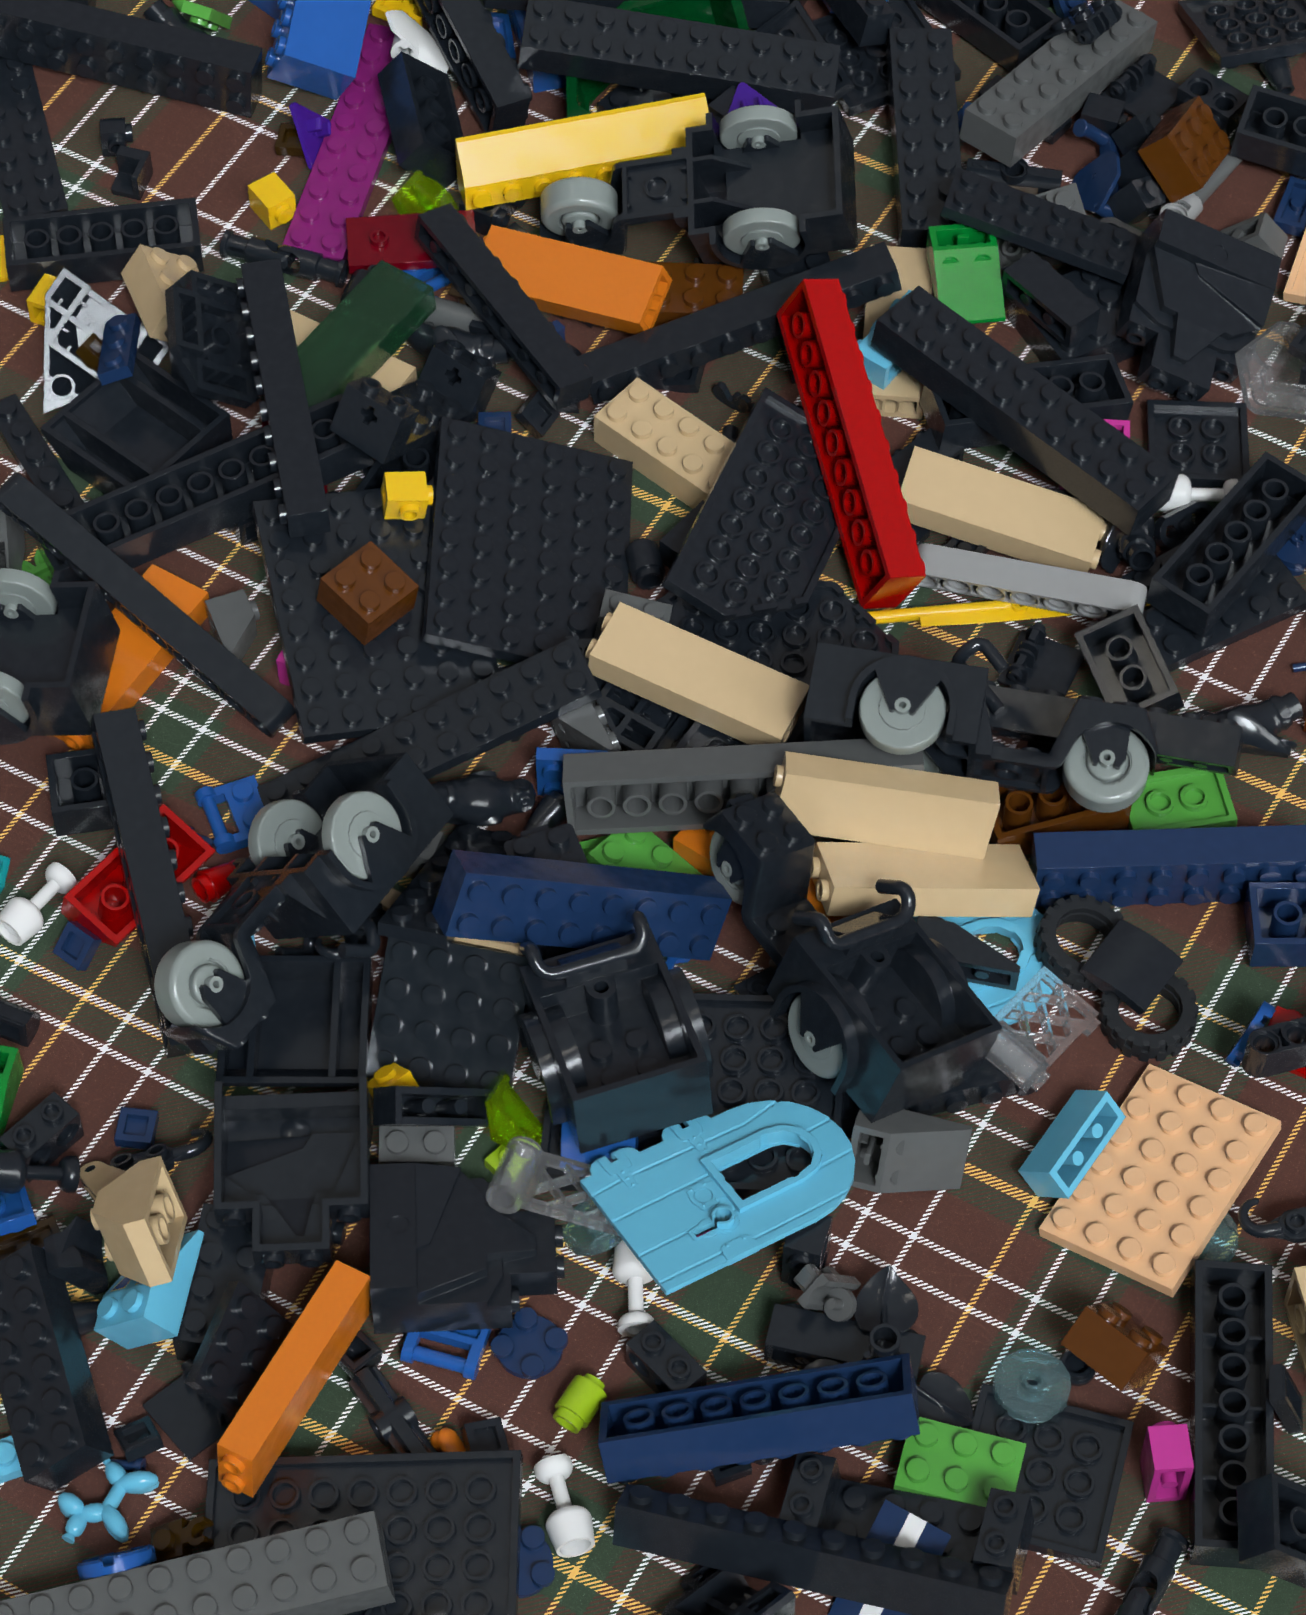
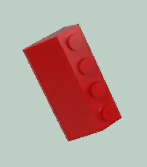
M163 804L159 807L161 817L166 816L169 823L170 837L166 838L168 848L174 849L177 857L178 869L174 871L176 882L184 883L215 854L216 850ZM117 847L63 897L61 913L69 921H77L102 939L101 942L117 947L136 929Z

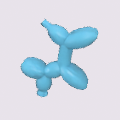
M110 1458L103 1461L106 1478L112 1485L103 1503H90L84 1506L83 1501L73 1493L63 1492L58 1496L57 1502L60 1511L69 1518L65 1526L66 1533L62 1535V1539L70 1544H74L75 1537H79L84 1532L87 1522L98 1523L103 1521L108 1533L115 1540L121 1543L127 1542L129 1540V1528L125 1518L117 1508L126 1493L144 1494L156 1489L160 1483L158 1476L150 1471L141 1470L127 1473L117 1462H112Z

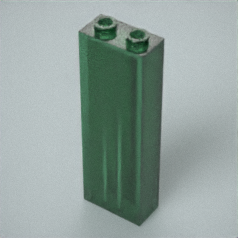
M381 260L297 347L308 406L311 407L339 394L343 396L348 383L364 376L371 378L437 309L433 287ZM260 396L261 401H264V396Z

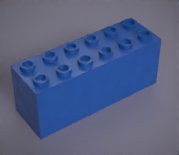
M278 0L277 9L281 11L279 19H275L271 30V37L275 39L273 47H269L265 58V65L269 66L266 77L337 100L356 78L372 0Z

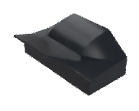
M75 1216L63 1231L44 1238L47 1273L94 1295L108 1290V1277L102 1254V1234L100 1230H95L91 1222Z

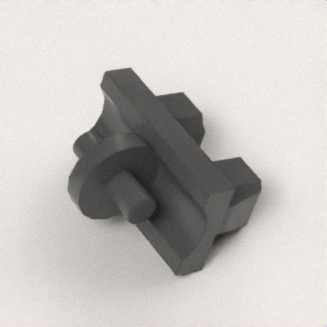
M815 1264L805 1265L795 1276L794 1282L804 1292L797 1301L804 1309L823 1310L827 1317L837 1322L848 1321L853 1317L856 1312L857 1303L851 1291L857 1290L861 1286V1283L855 1277L840 1275L831 1266H826L819 1270Z

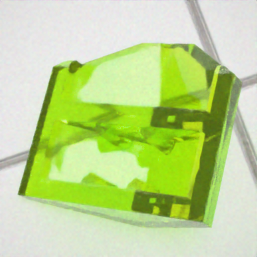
M417 170L391 198L399 214L424 213L449 203L459 211L452 195L436 180L423 175V172Z
M504 1074L499 1078L485 1101L491 1140L531 1159L540 1150L543 1125L508 1083L510 1077Z

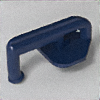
M1078 119L1073 125L1074 135L1076 137H1086L1098 144L1100 156L1082 168L1075 175L1072 183L1076 182L1084 210L1095 213L1103 218H1116L1107 201L1121 190L1117 183L1121 175L1119 148L1111 135L1087 123L1085 119Z

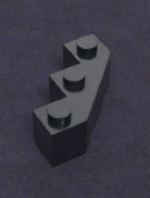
M1155 110L1135 115L1111 134L1123 157L1120 158L1121 175L1117 182L1121 190L1110 197L1107 203L1115 217L1128 225L1142 221L1166 203L1165 193L1138 153L1139 148L1162 120Z

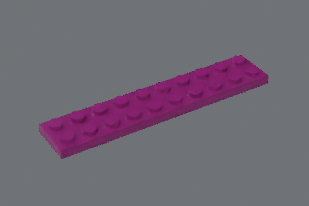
M368 24L363 39L356 78L339 98L330 121L331 135L323 139L282 245L322 253L325 258L336 261L346 260L348 257L346 218L363 217L392 141L378 74L393 60L390 52L395 33L388 26Z

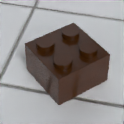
M370 541L320 578L317 601L365 646L414 608L419 585Z
M1117 1302L1086 1306L1060 1343L1121 1391L1144 1387L1170 1350L1161 1343L1163 1337L1158 1332L1146 1325L1140 1327L1131 1320L1132 1313Z

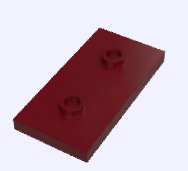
M474 210L458 211L464 215L467 223L475 232ZM421 213L346 218L349 274H353L358 269L368 270V267L374 264L380 267L381 272L439 268L414 238L418 214Z

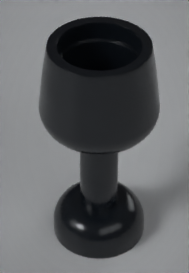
M0 1150V1192L8 1194L18 1193L24 1187L26 1180L57 1181L58 1187L63 1192H76L80 1179V1163L77 1156L62 1158L58 1166L28 1165L25 1155L20 1150Z

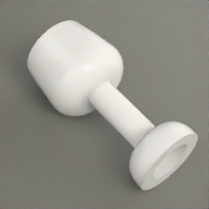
M1179 474L1170 500L1158 511L1171 512L1191 501L1221 502L1239 481L1238 479H1229L1223 484L1222 488H1192L1190 479L1184 474Z
M52 862L45 871L47 883L30 900L23 897H14L7 902L0 912V935L13 945L20 946L42 929L44 919L40 910L57 892L67 894L78 884L74 875L65 866Z
M619 1240L615 1244L612 1273L617 1281L628 1285L629 1312L620 1317L617 1329L621 1335L634 1337L654 1320L649 1313L644 1312L643 1284L651 1282L653 1278L623 1240Z
M562 1454L552 1455L540 1460L533 1468L534 1474L541 1483L550 1485L557 1508L546 1520L545 1527L558 1556L564 1558L580 1556L594 1547L595 1538L590 1512L582 1506L572 1505L565 1480L572 1473V1460L569 1456Z

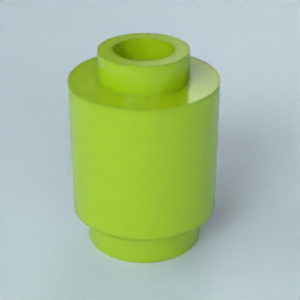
M588 1373L585 1376L575 1375L555 1404L554 1420L560 1426L575 1434H578L581 1428H587L600 1409L601 1402H604L607 1398V1394L603 1390L605 1387L603 1382Z

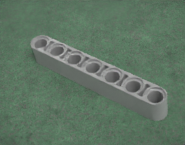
M924 543L917 545L920 557L925 563L926 577L918 586L1104 620L1138 604L1143 614L1148 589L1145 585L1136 581Z

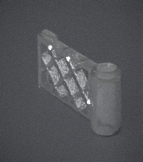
M1043 966L994 1016L1003 1029L986 1059L1025 1093L1031 1088L1038 1092L1051 1077L1047 1072L1050 1066L1081 1033L1089 1037L1100 1025L1101 1022L1096 1019L1099 1012ZM1041 980L1053 990L1054 995L1042 993ZM1023 1001L1034 1002L1037 1013L1025 1011ZM1045 1004L1057 1006L1060 1016L1048 1014ZM1068 1007L1077 1010L1085 1019L1071 1018ZM1003 1019L1018 1020L1020 1030H1014ZM1029 1022L1040 1023L1043 1034L1031 1032ZM1051 1025L1062 1026L1065 1037L1053 1035ZM1034 1043L1046 1044L1049 1057L1046 1058L1038 1051Z
M517 1136L509 1140L486 1192V1201L489 1206L505 1214L516 1213L521 1208L619 1236L580 1185V1180L590 1176V1164L544 1152L541 1146L529 1137ZM551 1167L562 1170L566 1175L552 1179L546 1169ZM573 1184L578 1190V1193L564 1196L559 1188ZM550 1191L556 1200L546 1202L534 1197L535 1195ZM586 1201L592 1210L581 1212L575 1210L572 1205Z

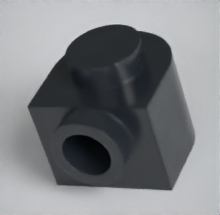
M125 117L100 119L103 157L116 156L120 145L127 147V143L133 142L132 123L126 124Z

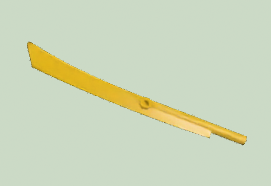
M996 600L867 611L876 620V624L919 621L921 627L1006 622L1072 615Z

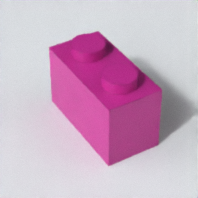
M1162 1421L1153 1426H1148L1139 1459L1146 1503L1185 1500L1194 1470L1187 1424Z

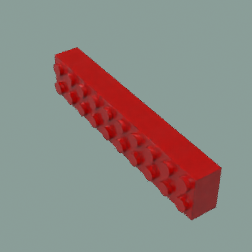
M803 279L776 315L859 604L864 609L895 608L926 577L925 563L920 557L916 543V533L910 523L907 502L903 498L900 489L899 475L893 465L890 455V444L885 438L881 424V414L875 404L872 383L868 379L865 370L864 356L858 346L855 336V325L850 319L846 295L842 291L839 279Z

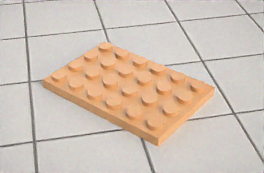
M1149 1064L1120 1107L1126 1118L1069 1199L1059 1198L1039 1227V1234L1042 1238L1173 1298L1194 1266L1195 1259L1199 1258L1279 1134L1281 1120Z

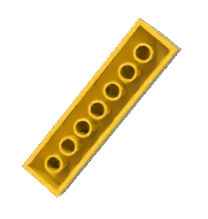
M705 93L455 138L457 184L465 209L472 210L541 197L542 191L549 184L569 177H591L608 183L611 177L612 166L616 163L672 155L673 148L686 147L685 128L706 125V113L709 112Z

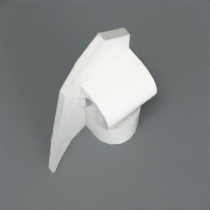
M387 11L385 13L391 31L395 33L390 52L391 57L394 59L402 51L447 73L449 66L434 37L404 11Z

